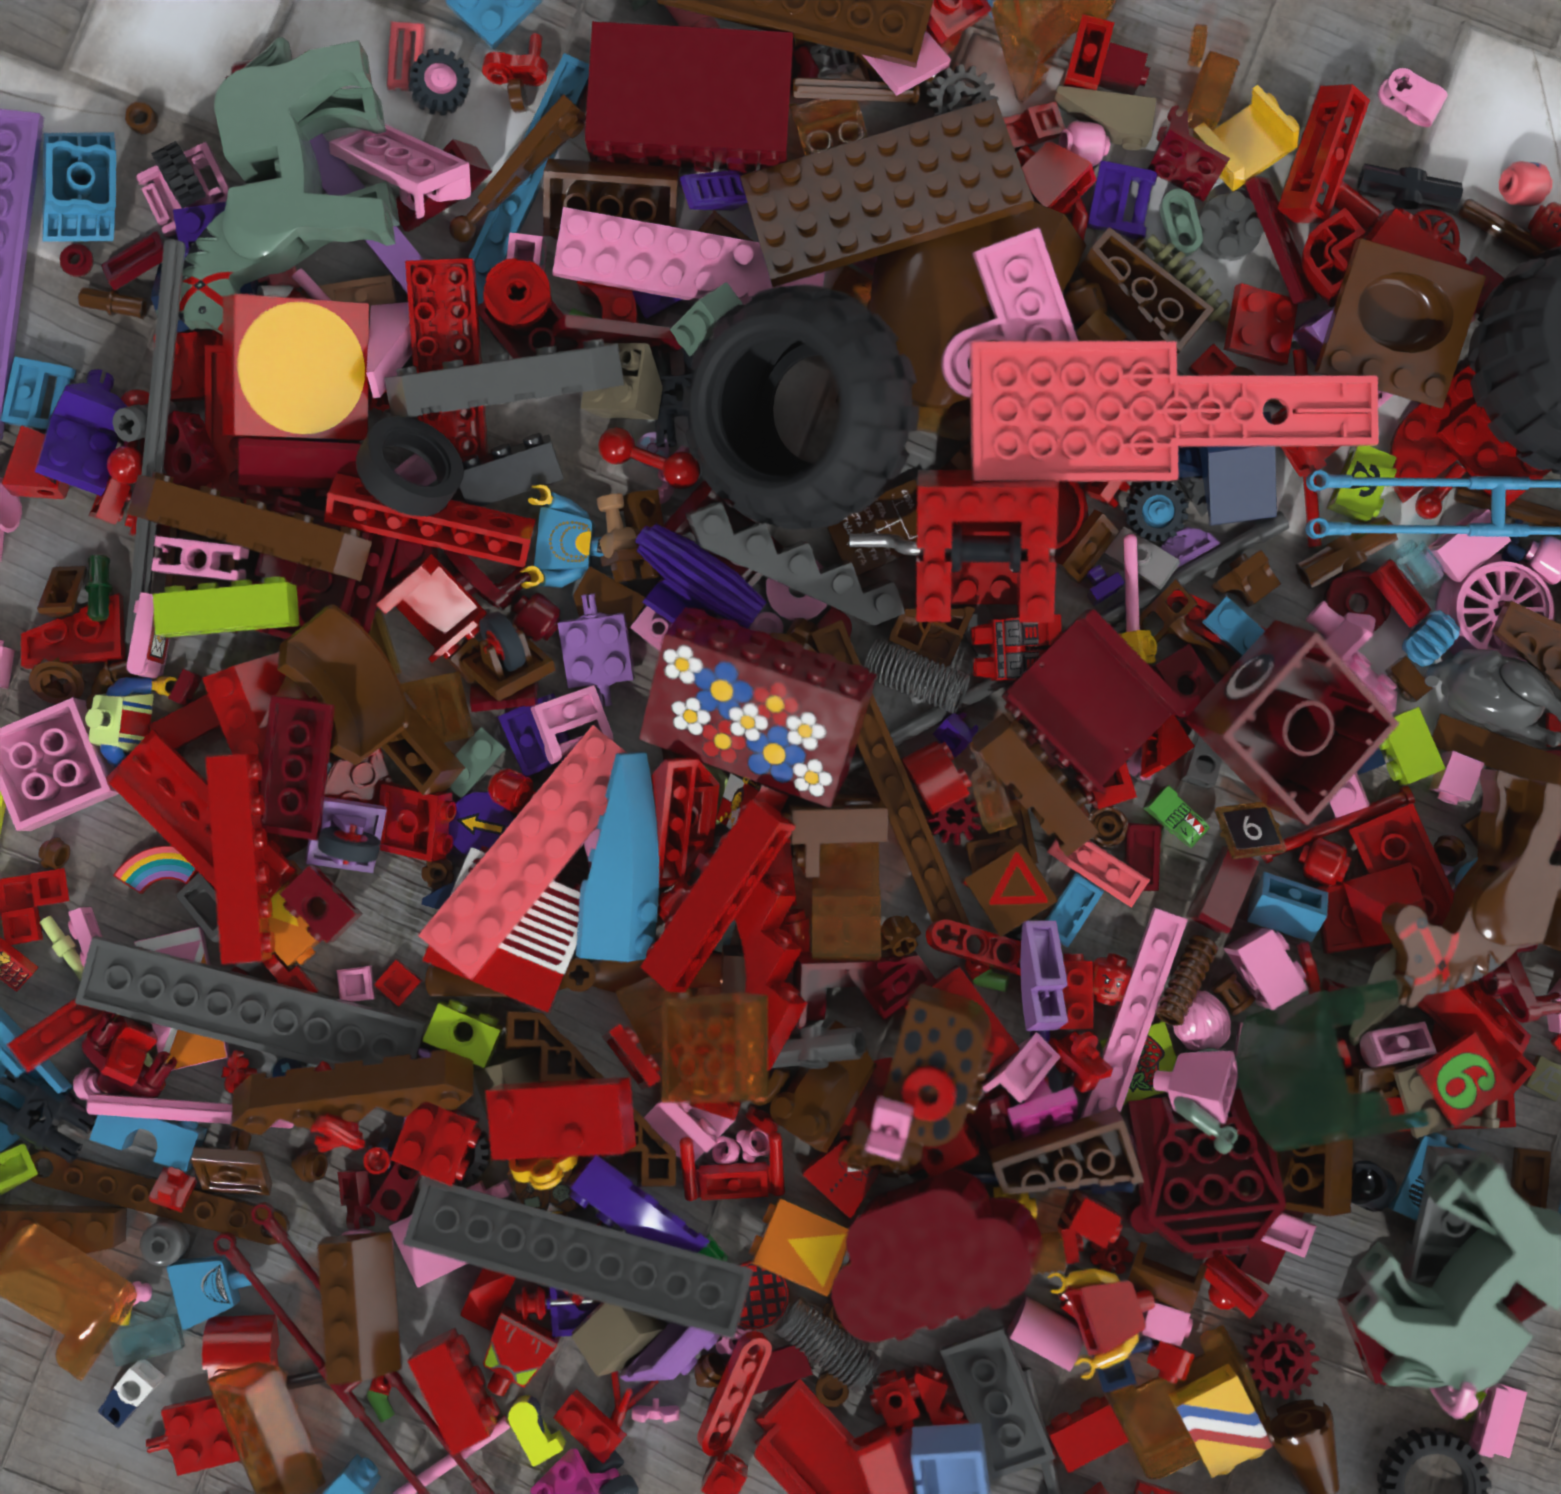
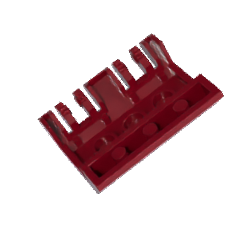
M276 496L273 511L293 517L294 512L314 518L313 524L337 531L340 530V525L324 522V511ZM358 530L360 531L359 538L372 542L361 581L259 553L253 575L263 578L284 577L285 582L297 585L300 626L258 629L255 631L287 639L328 605H334L354 619L370 634L377 610L376 604L381 597L397 538ZM251 580L252 585L264 584L263 582Z

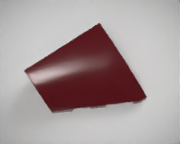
M534 682L500 701H497L479 683L472 684L470 689L471 712L538 705L537 690H539V682Z

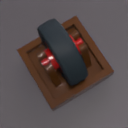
M500 612L491 613L480 620L479 626L483 641L479 642L480 651L462 660L466 672L497 701L513 695L522 688L556 671L553 660L528 639L522 630L519 631L515 624L512 625Z

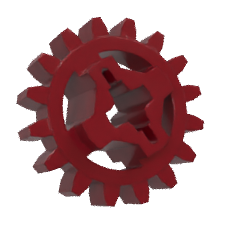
M1274 1321L1273 1330L1270 1331L1264 1325H1261L1262 1335L1260 1337L1253 1333L1250 1335L1251 1339L1255 1342L1254 1345L1244 1346V1350L1250 1354V1357L1243 1359V1364L1248 1368H1252L1246 1375L1251 1381L1257 1380L1255 1386L1258 1390L1263 1391L1267 1387V1393L1272 1398L1277 1395L1278 1391H1280L1284 1399L1289 1398L1290 1390H1294L1295 1393L1301 1395L1300 1385L1305 1384L1311 1387L1313 1384L1308 1379L1309 1374L1318 1375L1319 1372L1312 1366V1363L1319 1361L1320 1358L1316 1353L1310 1352L1316 1347L1315 1343L1311 1339L1305 1340L1307 1334L1302 1329L1295 1333V1326L1289 1322L1283 1329L1279 1322ZM1287 1339L1296 1342L1300 1350L1296 1348L1289 1349ZM1283 1353L1287 1357V1359H1283L1281 1361V1366L1279 1367L1275 1363V1361H1279L1281 1359V1354ZM1261 1370L1266 1372L1273 1371L1275 1381L1265 1377Z

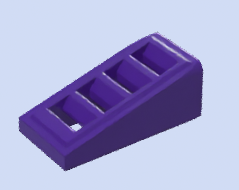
M720 171L680 177L689 209L734 211L746 204L747 199L740 178L743 175L742 172ZM698 186H699V188H700V191H701V194H702L703 199L701 198V195H700Z

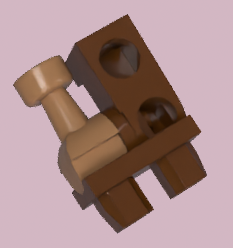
M658 489L635 491L624 496L622 493L609 494L596 498L599 511L606 512L607 533L600 540V546L604 555L600 557L602 567L611 566L615 583L636 579L634 563L638 562L642 579L661 576L637 552L639 544L635 542L646 525L650 528L655 524L664 527ZM621 511L624 512L626 527H624L622 523V519L620 516Z

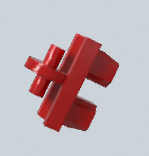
M1073 1032L1063 1039H1049L1048 1044L1060 1055V1058L1054 1065L1059 1072L1064 1074L1072 1071L1076 1073L1073 1086L1080 1092L1085 1093L1095 1090L1099 1080L1111 1077L1114 1068L1099 1056V1051L1095 1049L1098 1044V1038L1092 1032H1085L1081 1035L1078 1032Z

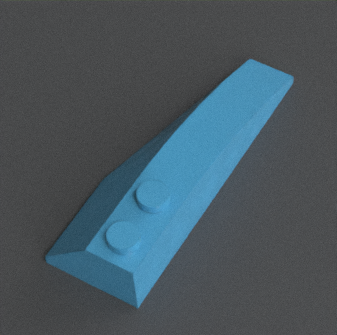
M631 752L620 753L615 756L605 797L608 799L607 808L604 814L600 815L597 829L601 830L596 849L591 848L588 859L589 862H592L588 880L583 879L580 889L576 956L579 958L622 962L646 959L647 950L655 943L659 898V847L654 793L647 753Z

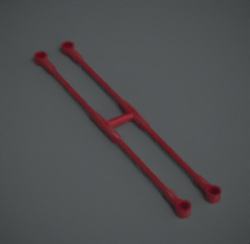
M267 1202L257 1204L251 1212L252 1220L256 1224H263L275 1241L284 1246L320 1292L319 1276L289 1240V1234L274 1217L273 1206ZM258 1208H265L267 1210L268 1217L266 1219L258 1216ZM229 1232L221 1233L213 1242L215 1252L225 1255L237 1271L245 1275L319 1368L318 1372L327 1382L325 1361L250 1269L251 1264L236 1247L235 1236ZM221 1238L229 1240V1249H224L220 1246L219 1241ZM395 1371L383 1375L393 1388L396 1387L470 1479V1485L477 1494H499L490 1488L481 1475L475 1473L460 1453L452 1456L438 1425L403 1383V1377L399 1372ZM362 1382L330 1384L331 1389L355 1418L358 1417L415 1490L419 1494H430L365 1413L366 1408L352 1392Z

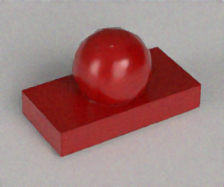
M1215 1250L1214 1257L1208 1258L1202 1264L1207 1266L1204 1278L1210 1283L1208 1288L1209 1300L1215 1307L1221 1310H1230L1237 1307L1251 1319L1270 1296L1225 1255H1221L1219 1250Z

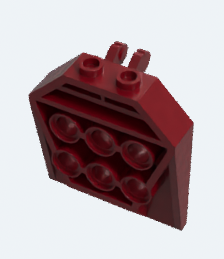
M1262 1087L1235 1089L1226 1122L1219 1125L1221 1128L1226 1126L1233 1127L1237 1134L1244 1139L1246 1148L1242 1154L1236 1153L1233 1149L1229 1153L1219 1152L1214 1146L1216 1136L1213 1134L1207 1135L1188 1119L1174 1111L1169 1097L1128 1101L1127 1107L1133 1149L1144 1181L1138 1183L1144 1222L1182 1253H1193V1259L1214 1257L1213 1250H1219L1221 1255L1247 1254L1248 1246H1257L1286 1207ZM1201 1139H1206L1211 1143L1212 1153L1208 1158H1204L1198 1153L1197 1144ZM1168 1142L1175 1144L1179 1151V1155L1174 1162L1167 1160L1163 1153V1148ZM1242 1176L1247 1177L1252 1184V1190L1247 1196L1241 1194L1237 1187L1238 1181ZM1208 1180L1214 1181L1218 1186L1217 1197L1212 1200L1207 1198L1203 1191L1204 1184ZM1174 1184L1181 1185L1185 1192V1197L1180 1203L1173 1202L1169 1195V1190Z

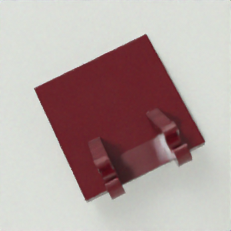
M1175 105L1170 108L1167 114L1170 122L1169 126H1162L1156 134L1158 146L1147 170L1156 172L1157 176L1187 191L1191 196L1204 202L1230 158L1189 135L1188 112L1185 110L1182 116H1177L1176 112L1179 106Z

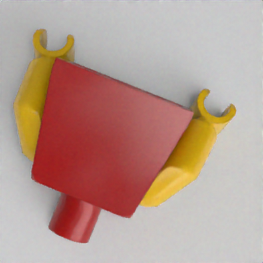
M1096 1268L1073 1271L1069 1273V1276H1064L1061 1273L1050 1274L1048 1278L1058 1276L1062 1280V1287L1058 1290H1050V1292L1060 1294L1067 1287L1071 1286L1072 1290L1067 1291L1088 1353V1355H1080L1075 1365H1079L1081 1362H1087L1091 1365V1370L1082 1373L1081 1377L1088 1379L1093 1376L1095 1368L1100 1367L1104 1369L1125 1360L1139 1341L1138 1333L1146 1329L1143 1312L1155 1308L1152 1293L1148 1289L1135 1293L1133 1284L1130 1281L1120 1282L1116 1274Z

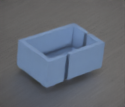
M981 1423L913 1427L911 1457L917 1494H991Z

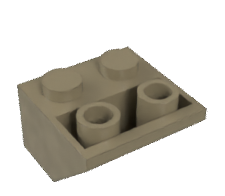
M604 343V345L618 344L624 385L583 392L581 409L602 418L658 420L663 387L650 345L646 343Z

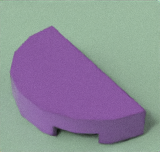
M1186 527L1182 530H1177V535L1173 538L1168 537L1166 541H1163L1160 548L1179 559L1180 564L1177 567L1179 568L1218 546L1220 543L1209 532Z

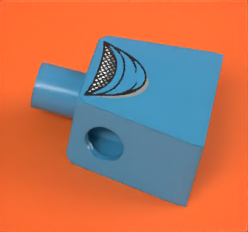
M225 1255L180 1259L166 1267L182 1330L195 1326L234 1307L240 1301L238 1289L252 1285L243 1273L240 1274L236 1268L233 1269L232 1263Z

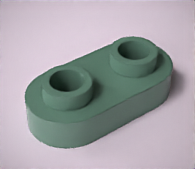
M1173 189L1164 196L1159 205L1167 243L1171 242L1176 246L1172 252L1178 254L1182 251L1186 256H1190L1197 251L1203 241L1200 221L1191 194L1183 189ZM1170 206H1178L1180 213H1173ZM1179 237H1186L1188 239V245L1181 244L1179 242Z

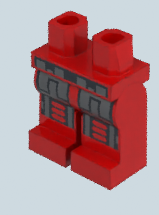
M1061 614L1054 615V623L1019 622V618L989 620L988 624L971 627L972 645L989 644L990 656L986 658H973V675L991 678V681L1017 680L1046 651H1027V647L1051 646L1062 634Z

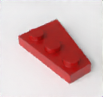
M117 593L109 597V617L105 621H92L88 616V606L79 609L80 612L64 619L57 618L21 633V666L25 669H32L34 665L40 664L44 658L48 661H53L57 657L60 662L68 664L72 661L73 665L105 662L108 660H125L123 595Z

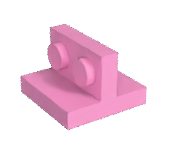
M679 1081L643 1117L663 1140L667 1141L676 1151V1155L680 1159L679 1142L683 1137H690L693 1140L695 1161L704 1152L707 1153L716 1144L720 1135L734 1122L733 1120L691 1107Z

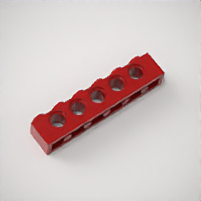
M336 473L328 492L324 522L522 568H525L536 521L535 519L450 500L443 510L434 515H406L387 507L368 491L360 478Z

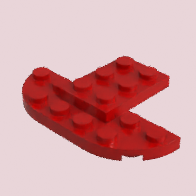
M1470 365L1452 378L1443 408H1436L1421 403L1402 420L1390 442V455L1397 457L1393 468L1397 469L1394 478H1436L1457 460L1471 476L1529 477L1530 479H1542L1551 469L1537 470L1516 456L1515 447L1507 441L1501 443L1487 426L1491 421L1484 407H1477L1470 382L1476 373L1470 368ZM1393 486L1402 503L1409 500L1425 487ZM1484 489L1483 491L1487 496L1491 497V490ZM1506 490L1505 508L1527 490Z

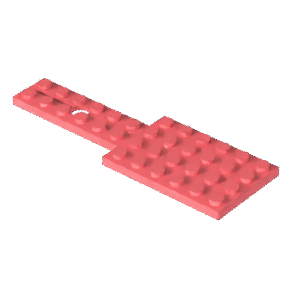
M972 341L970 343L972 481L1178 480V447L1375 446L1378 444V376H1177L1176 342ZM1269 399H1278L1287 408L1286 419L1279 425L1268 423L1263 416V406ZM1293 410H1296V413H1367V414H1293Z

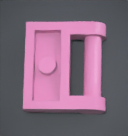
M595 685L531 707L545 746L546 757L551 764L562 761V757L567 756L583 737L580 736L558 744L556 734L594 722L598 730L614 741L612 730Z

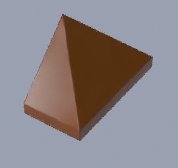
M86 566L53 567L38 604V612L52 618H58L73 612L87 574Z

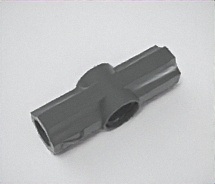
M821 1027L800 1029V1034L789 1036L772 1068L800 1065L816 1069L825 1068L832 1061L862 1058V1054L866 1052V1040L863 1036V1031L858 1027L833 1030Z

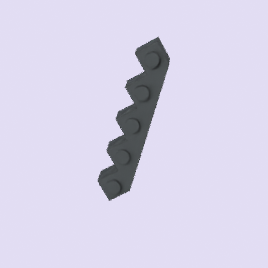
M603 339L584 341L583 349L557 352L556 346L537 348V355L524 358L510 359L509 353L489 355L490 362L464 366L463 359L442 362L443 369L417 373L416 366L396 369L397 376L384 378L391 417H412L427 413L447 412L476 406H489L525 399H537L624 385L618 344L604 345Z
M717 501L685 513L696 543L711 552L873 625L905 614L893 581L884 579L861 588L852 562L846 560L818 569L809 542L799 541L775 550L765 522L762 524L756 522L732 531L723 504Z

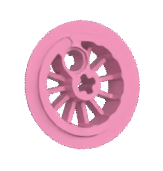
M1494 554L1461 582L1454 581L1447 576L1438 592L1435 611L1441 610L1446 615L1448 614L1456 621L1455 624L1460 627L1459 637L1448 650L1453 656L1465 649L1497 650L1502 656L1526 661L1492 633L1499 616L1495 615L1494 609L1502 608L1505 601H1513L1519 604L1531 597L1534 607L1526 608L1555 621V604L1547 583L1533 570L1529 569L1527 563L1523 560L1519 561V563L1506 562L1502 559V554ZM1486 574L1496 575V592L1486 578ZM1505 575L1513 580L1507 593L1505 591ZM1478 581L1488 598L1471 590V585ZM1520 584H1522L1526 589V593L1514 599L1515 593ZM1467 596L1480 603L1481 607L1464 608L1465 597ZM1464 614H1479L1481 620L1467 627ZM1482 625H1486L1488 628L1479 642L1472 635V632Z

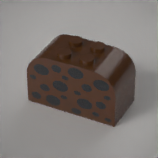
M921 983L910 998L883 1098L904 1104L902 1098L904 1083L909 1075L919 1068L936 1067L946 1072L953 1080L956 1088V1099L952 1109L946 1116L935 1121L921 1120L912 1115L906 1139L922 1145L936 1146L953 1139L960 1131L968 1112L973 1114L975 1112L984 1084L978 1083V1080L984 1081L993 1052L987 1050L991 1038V1024L985 1010L975 1001ZM924 1085L920 1088L919 1093L924 1101L932 1103L939 1099L938 1090L934 1086Z

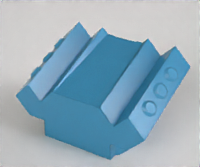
M114 132L43 133V242L114 241L116 209V150Z

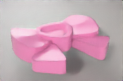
M653 1398L652 1406L635 1405L632 1407V1420L642 1423L648 1418L652 1420L662 1419L664 1423L677 1421L680 1419V1408L675 1405L659 1406V1398Z

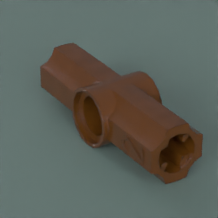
M1383 515L1366 525L1393 524ZM1351 533V535H1343L1325 545V549L1296 564L1297 574L1308 589L1317 587L1331 579L1334 575L1338 573L1343 574L1368 560V556L1397 541V534Z

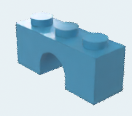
M98 1115L89 1140L123 1150L132 1146L134 1137L139 1129H145L151 1132L157 1140V1152L153 1161L187 1172L194 1168L191 1161L194 1147H202L208 1129L198 1126L199 1122Z

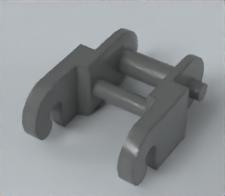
M817 44L810 49L812 55L819 51V54L831 56L834 69L820 73L819 78L839 79L844 73L852 74L853 70L857 68L856 63H851L848 51L822 44ZM836 54L842 55L844 65H838Z

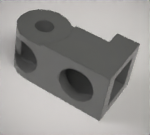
M1195 732L1192 741L1195 747L1190 750L1186 766L1182 770L1179 781L1209 789L1217 782L1222 759Z

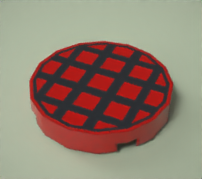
M751 1260L738 1264L753 1269L738 1325L746 1329L759 1330L772 1326L783 1316L788 1306L789 1288L786 1279L752 1264Z

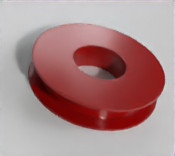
M922 1067L913 1071L905 1081L902 1098L905 1105L913 1107V1116L925 1121H935L946 1116L952 1109L956 1099V1088L951 1077L943 1070L936 1067ZM924 1085L934 1086L938 1090L939 1099L932 1103L924 1101L919 1093L920 1088Z

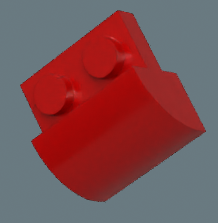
M276 1314L213 1316L207 1319L202 1341L203 1370L207 1369L210 1390L278 1388L280 1372L277 1350L280 1341Z

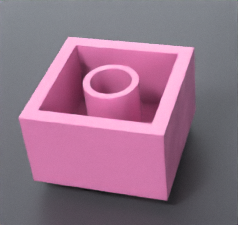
M1257 927L1223 947L1250 994L1252 993L1256 997L1255 1002L1258 1006L1274 1010L1308 990L1304 983L1307 976L1297 961L1292 963L1286 953L1289 946L1280 932L1274 933L1272 929Z

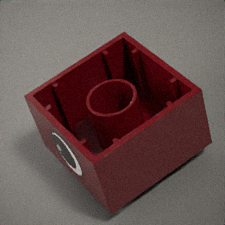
M1277 620L1273 621L1185 719L1186 723L1267 807L1307 826L1399 725V722L1317 632Z

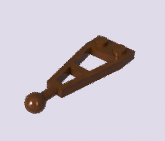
M563 94L540 119L477 197L479 199L478 203L466 215H459L452 219L449 225L451 236L458 242L470 241L476 233L475 225L489 210L494 211L569 138L573 139L581 133L586 121L584 112Z

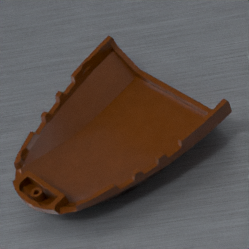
M1033 201L1034 209L876 256L870 290L869 311L872 314H878L899 339L895 343L899 354L905 355L911 361L917 383L910 387L913 404L921 407L942 409L950 408L953 403L969 398L958 394L948 385L943 376L941 362L946 345L955 335L995 319L972 253L1039 228L1061 293H1064L1086 248L1085 242L1064 214ZM970 357L968 358V362H967L969 369H970Z

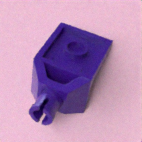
M95 369L88 372L86 383L65 386L50 416L35 472L102 496L109 477L107 459L110 453L116 449L119 439L113 427V416L116 411L128 406L117 395L110 393L114 385L113 376L106 372L103 383H100L103 370Z

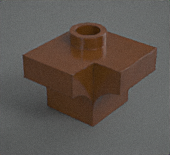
M1259 550L1249 558L1243 553L1228 564L1232 570L1212 584L1211 587L1218 596L1225 593L1235 594L1241 598L1247 607H1250L1281 585V582L1271 570L1269 559L1262 550Z

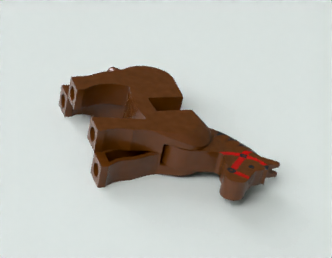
M1481 769L1479 780L1482 787L1483 804L1478 819V859L1457 885L1453 904L1442 927L1428 924L1425 913L1420 908L1412 905L1394 902L1383 911L1382 927L1396 951V969L1393 975L1402 984L1399 1004L1414 1007L1427 994L1446 992L1464 986L1500 966L1523 944L1540 943L1561 951V866L1549 864V858L1561 833V786L1548 782L1527 780L1501 771Z

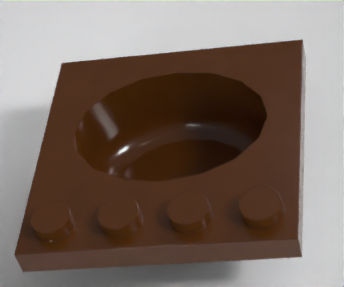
M1361 238L1356 239L1314 372L1326 376H1378V391L1436 408H1443L1486 276Z

